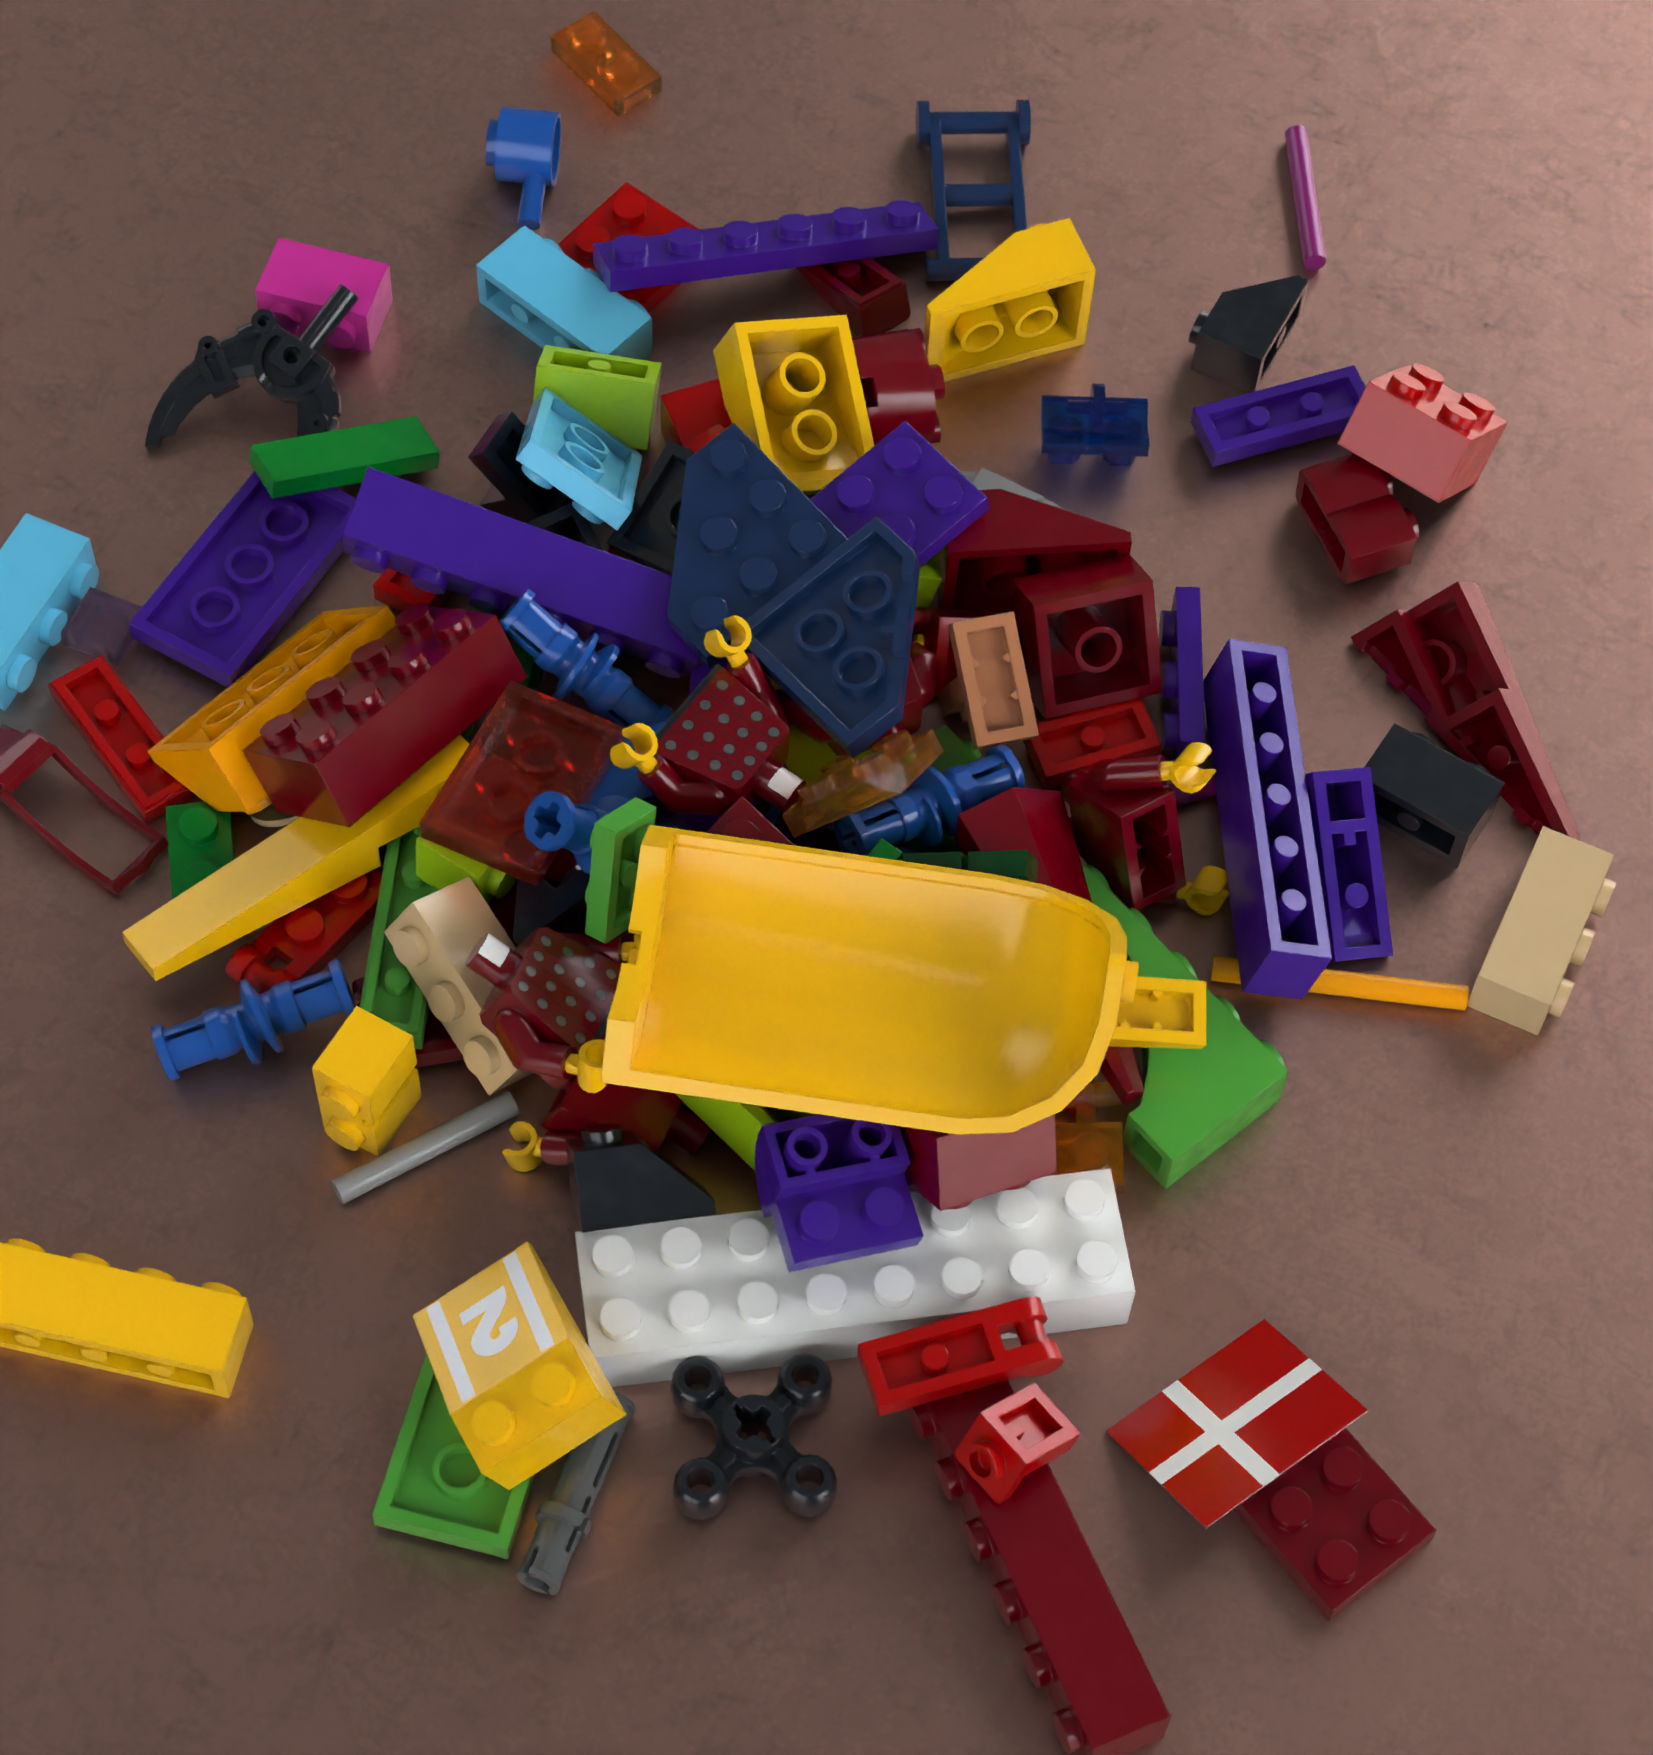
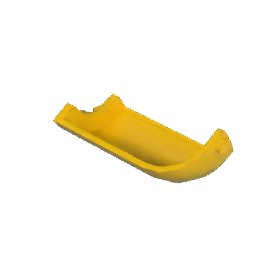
M649 825L640 846L634 899L628 928L629 933L641 934L639 949L630 948L628 964L622 963L616 992L607 1019L601 1083L956 1135L1012 1133L1061 1112L1098 1074L1117 1025L1120 1002L1132 1004L1134 1002L1139 962L1127 960V935L1116 917L1087 899L1044 884L990 873Z

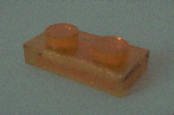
M595 11L550 36L551 52L618 117L662 92V76Z

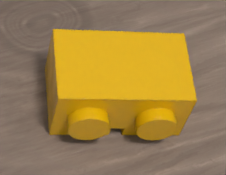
M358 1006L353 1009L312 1066V1072L323 1127L327 1135L334 1142L348 1150L357 1151L360 1147L379 1157L422 1095L418 1069L414 1068L417 1060L413 1035Z

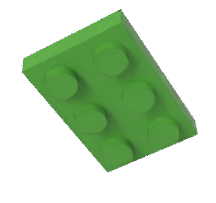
M427 1353L372 1514L374 1525L509 1559L535 1474L511 1490L481 1474L450 1416Z

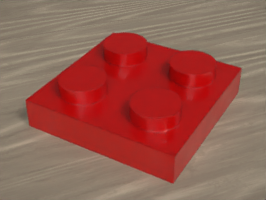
M625 182L559 242L558 245L566 256L584 269L589 268L598 273L593 264V243L613 241L622 235L647 237L669 234L672 230L678 228L700 229L628 182ZM681 283L616 292L627 300L633 299L639 302L649 314Z

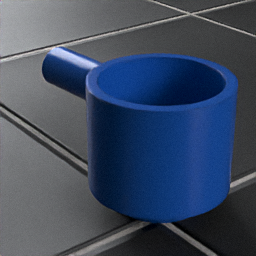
M502 107L499 119L489 121L485 151L486 165L495 166L497 181L523 183L517 222L519 227L525 225L530 230L540 228L545 186L555 185L559 167L561 148L560 112Z

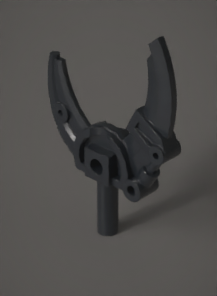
M340 284L298 338L283 329L275 315L267 309L256 311L251 318V322L236 328L237 333L218 341L212 336L202 337L198 342L195 360L184 368L171 382L157 404L148 427L145 447L147 449L161 448L162 440L175 435L185 417L206 396L212 394L216 399L239 388V379L256 376L258 383L270 396L285 403H296L298 413L297 437L338 430L340 423L337 417L341 416V397L336 392L338 388L333 380L335 368L317 352L358 301V297Z

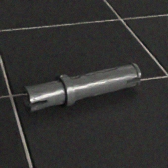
M614 1391L627 1415L569 1452L554 1491H552L548 1501L540 1504L535 1515V1521L538 1523L528 1552L525 1554L522 1564L516 1573V1578L519 1582L534 1591L546 1594L547 1591L551 1595L557 1594L578 1542L587 1539L592 1527V1522L588 1519L592 1506L606 1478L623 1432L626 1430L629 1420L635 1411L633 1402L618 1392Z

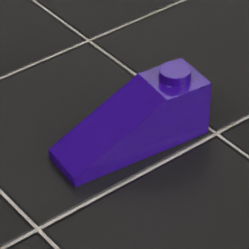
M1371 767L1307 773L1305 777L1332 954L1330 962L1393 956Z

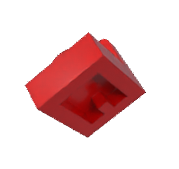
M1033 1383L980 1412L956 1449L955 1457L994 1502L1000 1504L1012 1496L1025 1475L1068 1452L1081 1433L1040 1387Z

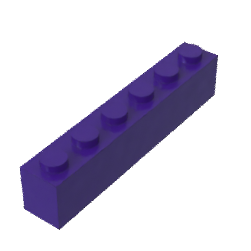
M368 467L343 532L342 552L351 555L350 560L355 565L375 573H385L387 568L411 576L409 581L414 586L430 593L444 594L446 589L470 597L469 603L473 607L495 615H503L505 610L507 611L527 588H530L536 593L533 600L561 624L566 623L578 633L579 637L588 639L596 632L599 635L594 650L596 652L613 643L619 647L617 657H621L624 652L646 660L645 666L648 669L670 678H679L681 673L690 676L697 668L700 658L671 628L667 617L672 575Z
M1228 639L1204 678L1203 687L1209 742L1212 750L1213 769H1216L1214 780L1242 992L1302 1000L1331 961L1332 954L1287 648Z

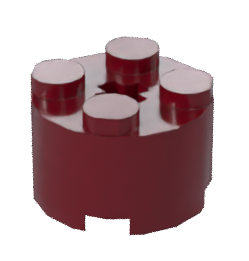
M920 328L903 329L852 338L874 445L879 443L905 420L930 444L939 443L941 441V427L936 413V400L944 399L946 387L940 365H929L922 330Z

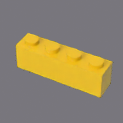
M11 1238L6 1243L0 1242V1347L230 1399L254 1326L247 1297L241 1296L237 1290L216 1282L203 1283L202 1287L176 1282L171 1275L154 1268L143 1267L137 1269L136 1272L111 1267L105 1260L86 1253H74L71 1258L46 1253L39 1245L24 1239Z

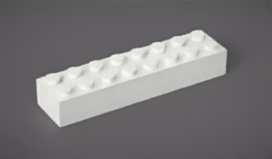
M1111 1168L1044 1176L1032 1180L1023 1188L1002 1190L975 1199L971 1204L960 1209L940 1211L919 1193L910 1192L924 1236L917 1246L788 1272L772 1216L764 1218L762 1210L663 1221L583 1233L578 1231L575 1232L576 1256L586 1343L611 1387L672 1380L673 1372L680 1363L688 1358L697 1356L712 1360L723 1373L780 1367L794 1355L803 1353L815 1355L823 1361L858 1357L859 1343L1030 1296H1036L1041 1299L1047 1315V1321L1043 1324L1046 1334L1127 1324L1136 1291ZM1011 1333L1001 1335L1002 1339L1018 1337L1017 1334Z

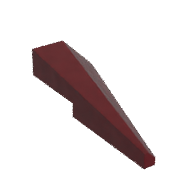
M1457 581L1410 610L1397 609L1351 636L1354 645L1360 651L1367 653L1387 674L1385 678L1396 690L1403 691L1427 716L1424 720L1462 760L1482 766L1491 776L1504 782L1500 795L1514 809L1512 814L1523 825L1531 827L1538 836L1544 826L1582 842L1479 584Z
M1012 787L958 814L954 840L967 857L968 851L1028 850L1038 860L1037 883L1059 889L1092 902L1065 802L1059 791ZM1108 1046L1100 1071L1125 1106L1142 1097L1144 1093L1132 1047Z

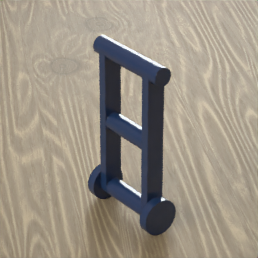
M1017 100L1015 111L930 112L929 101H917L916 142L917 146H929L933 220L939 228L937 249H935L936 258H926V281H957L983 259L949 257L946 207L1011 206L1013 234L1027 229L1021 145H1029L1031 112L1029 100ZM1006 134L1009 183L945 184L942 135Z

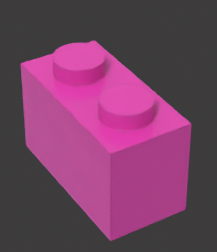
M278 238L255 288L258 310L267 309L271 311L283 329L293 335L300 336L341 284L352 291L358 297V301L326 340V343L340 349L351 348L371 353L393 302L389 264Z

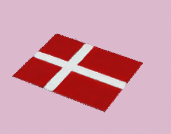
M1263 1319L1110 1427L1106 1432L1207 1528L1369 1410L1266 1319Z

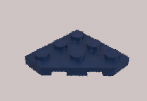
M735 423L686 460L667 613L671 628L709 669L723 658L712 656L706 650L704 637L708 631L713 629L719 630L724 641L730 645L731 635L724 626V618L736 615L744 620L748 619L848 539Z
M877 516L745 620L749 624L752 634L750 645L744 650L745 653H753L763 671L853 759L903 719L920 574V563L916 552Z

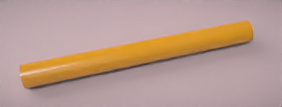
M1213 956L1210 981L1241 984L1238 958ZM1324 969L1308 992L1465 1011L1468 1003L1469 987L1468 985Z

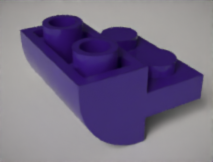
M819 1114L763 1125L761 1127L755 1148L758 1194L764 1218L771 1216L773 1218L788 1272L918 1245L924 1236L904 1174L911 1162L899 1126Z

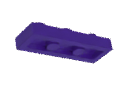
M1355 365L1194 407L1191 424L1212 467L1343 432L1366 386Z
M1176 587L1171 610H1161L1159 645L1160 647H1170V661H1163L1161 666L1163 690L1161 698H1171L1172 713H1164L1162 749L1173 750V761L1178 758L1189 744L1194 742L1205 743L1200 587Z

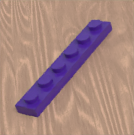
M896 200L881 207L865 209L841 207L834 210L833 213L811 216L787 214L780 217L779 220L756 223L732 221L724 227L701 230L678 228L672 230L669 234L647 237L622 235L613 241L593 243V264L608 290L616 292L937 249L939 228L919 202Z

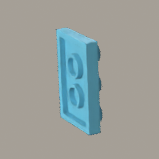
M545 387L531 406L516 456V460L523 464L521 469L524 474L537 485L545 489H551L554 486L573 499V507L592 523L601 525L603 522H606L618 530L632 512L643 455Z

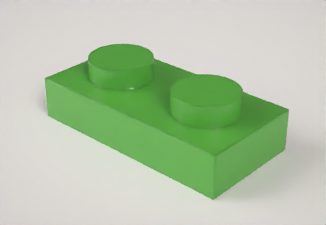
M637 797L596 821L590 836L592 856L590 879L585 892V902L587 904L585 934L604 944L629 928L640 846L649 825H655L657 807Z

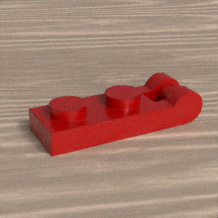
M374 869L274 920L251 944H245L235 951L227 963L225 973L238 984L240 980L246 978L254 988L260 991L259 994H262L279 983L288 980L292 983L321 972L328 965V962L332 961L375 918L382 874ZM278 958L287 967L275 971L269 965Z
M1036 1296L1025 1297L859 1343L857 1356L878 1417L1022 1376H1043L1058 1369L1063 1364V1359L1056 1341L1048 1340L1043 1324L1047 1321V1315L1041 1299ZM1005 1333L1017 1334L1021 1346L1006 1350L1001 1335Z

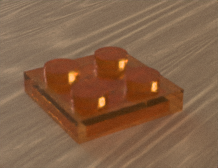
M933 728L913 737H910L907 729L898 731L874 744L872 747L875 753L857 760L855 757L853 759L846 753L823 765L819 769L822 775L800 786L797 789L800 798L782 814L793 838L903 793L944 752Z

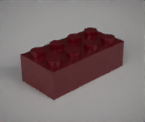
M427 604L412 606L397 616L395 619L396 625L381 638L368 642L356 649L350 657L351 662L337 674L313 684L305 694L306 699L289 713L276 716L265 723L260 729L261 736L242 751L276 811L351 827L526 679L527 675L496 615L466 611L464 609L433 607Z

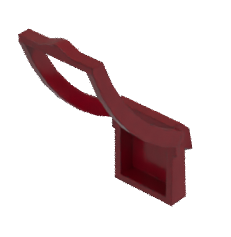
M6 725L0 727V799L50 847L92 880L113 894L118 895L132 880L145 873L154 859L168 846V841L162 834L145 824L105 793L56 745H53L50 741H45L41 735L31 729L23 733ZM50 756L102 804L153 841L113 881L61 843L10 795Z

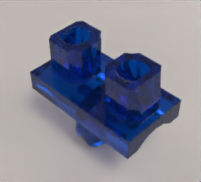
M1092 384L1090 397L1042 395L1040 406L1041 454H1048L1051 464H1073L1080 458V455H1103V460L1108 462L1110 466H1131L1136 456L1148 457L1150 446L1148 435V398L1106 397L1105 384Z

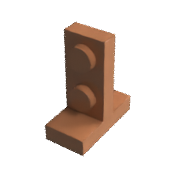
M1014 611L952 622L948 629L958 676L938 692L942 716L960 714L962 723H968L973 750L997 744L1034 739L1039 736Z

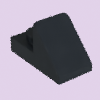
M511 411L497 415L468 458L493 484L480 505L485 509L527 523L571 503L573 499L554 486L551 489H545L537 485L524 474L521 469L523 464L516 460L525 425Z
M521 858L519 860L513 930L514 946L517 948L538 927H548L554 931L575 934L585 930L587 913L585 892L589 884L590 874L585 873L577 865L562 877L557 888L554 889L525 859Z

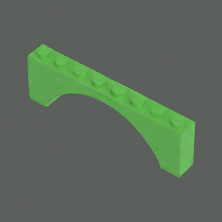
M943 725L913 746L914 756L904 766L890 771L880 769L831 803L829 817L834 819V815L845 808H852L854 811L878 802L886 794L896 790L903 791L904 776L910 767L923 763L931 765L942 773L944 770L955 765L964 766L983 758L978 749L973 750L972 742L967 739L960 740L946 725ZM943 829L942 843L936 847H928L921 842L918 836L903 844L896 843L918 853H963L954 840L955 836L947 835ZM1081 862L1092 903L1118 919L1127 935V960L1139 962L1138 976L1198 980L1190 962L1177 951L1171 952L1153 934L1151 925L1144 915L1135 908H1127L1110 891L1107 880L1097 868L1092 865L1085 866ZM1206 988V1046L1203 1049L1141 1047L1144 1093L1140 1100V1106L1128 1114L1121 1144L1167 1189L1279 1102L1289 1070L1285 1067L1280 1053L1272 1044L1265 1040H1258L1241 1023L1236 1009L1226 998L1220 995L1214 996Z

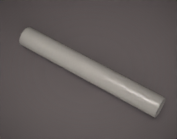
M506 1091L332 1180V1187L340 1202L345 1204L518 1115L517 1104L512 1095Z

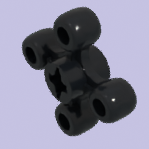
M812 1354L794 1355L780 1369L777 1385L768 1396L750 1394L739 1398L733 1395L727 1388L722 1370L712 1360L697 1356L688 1358L677 1366L673 1372L670 1385L673 1403L681 1413L688 1417L705 1418L710 1421L718 1435L717 1445L710 1455L705 1458L689 1460L680 1467L675 1475L673 1495L677 1507L684 1515L691 1519L705 1520L720 1513L727 1502L729 1488L735 1479L740 1476L749 1478L771 1476L781 1487L784 1502L791 1511L800 1516H817L830 1508L835 1500L837 1490L835 1470L827 1460L820 1456L803 1455L798 1452L790 1443L788 1435L789 1428L796 1418L800 1415L818 1412L830 1399L832 1376L829 1367L822 1359ZM808 1381L814 1385L809 1388H802L796 1385V1383ZM694 1384H702L708 1388L702 1391H694L689 1387ZM742 1432L750 1436L746 1441L741 1439ZM760 1432L765 1433V1440L763 1441L760 1437L756 1435H758ZM810 1481L818 1484L819 1487L814 1490H806L800 1487V1484ZM701 1484L708 1486L711 1490L701 1494L692 1491L691 1488Z

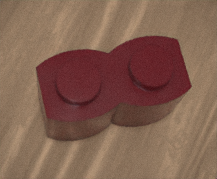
M1354 453L1299 471L1295 494L1298 505L1311 530L1321 540L1332 568L1343 583L1349 584L1411 564L1415 543L1419 540V527L1412 511L1409 508L1403 509L1393 496V483L1390 474Z

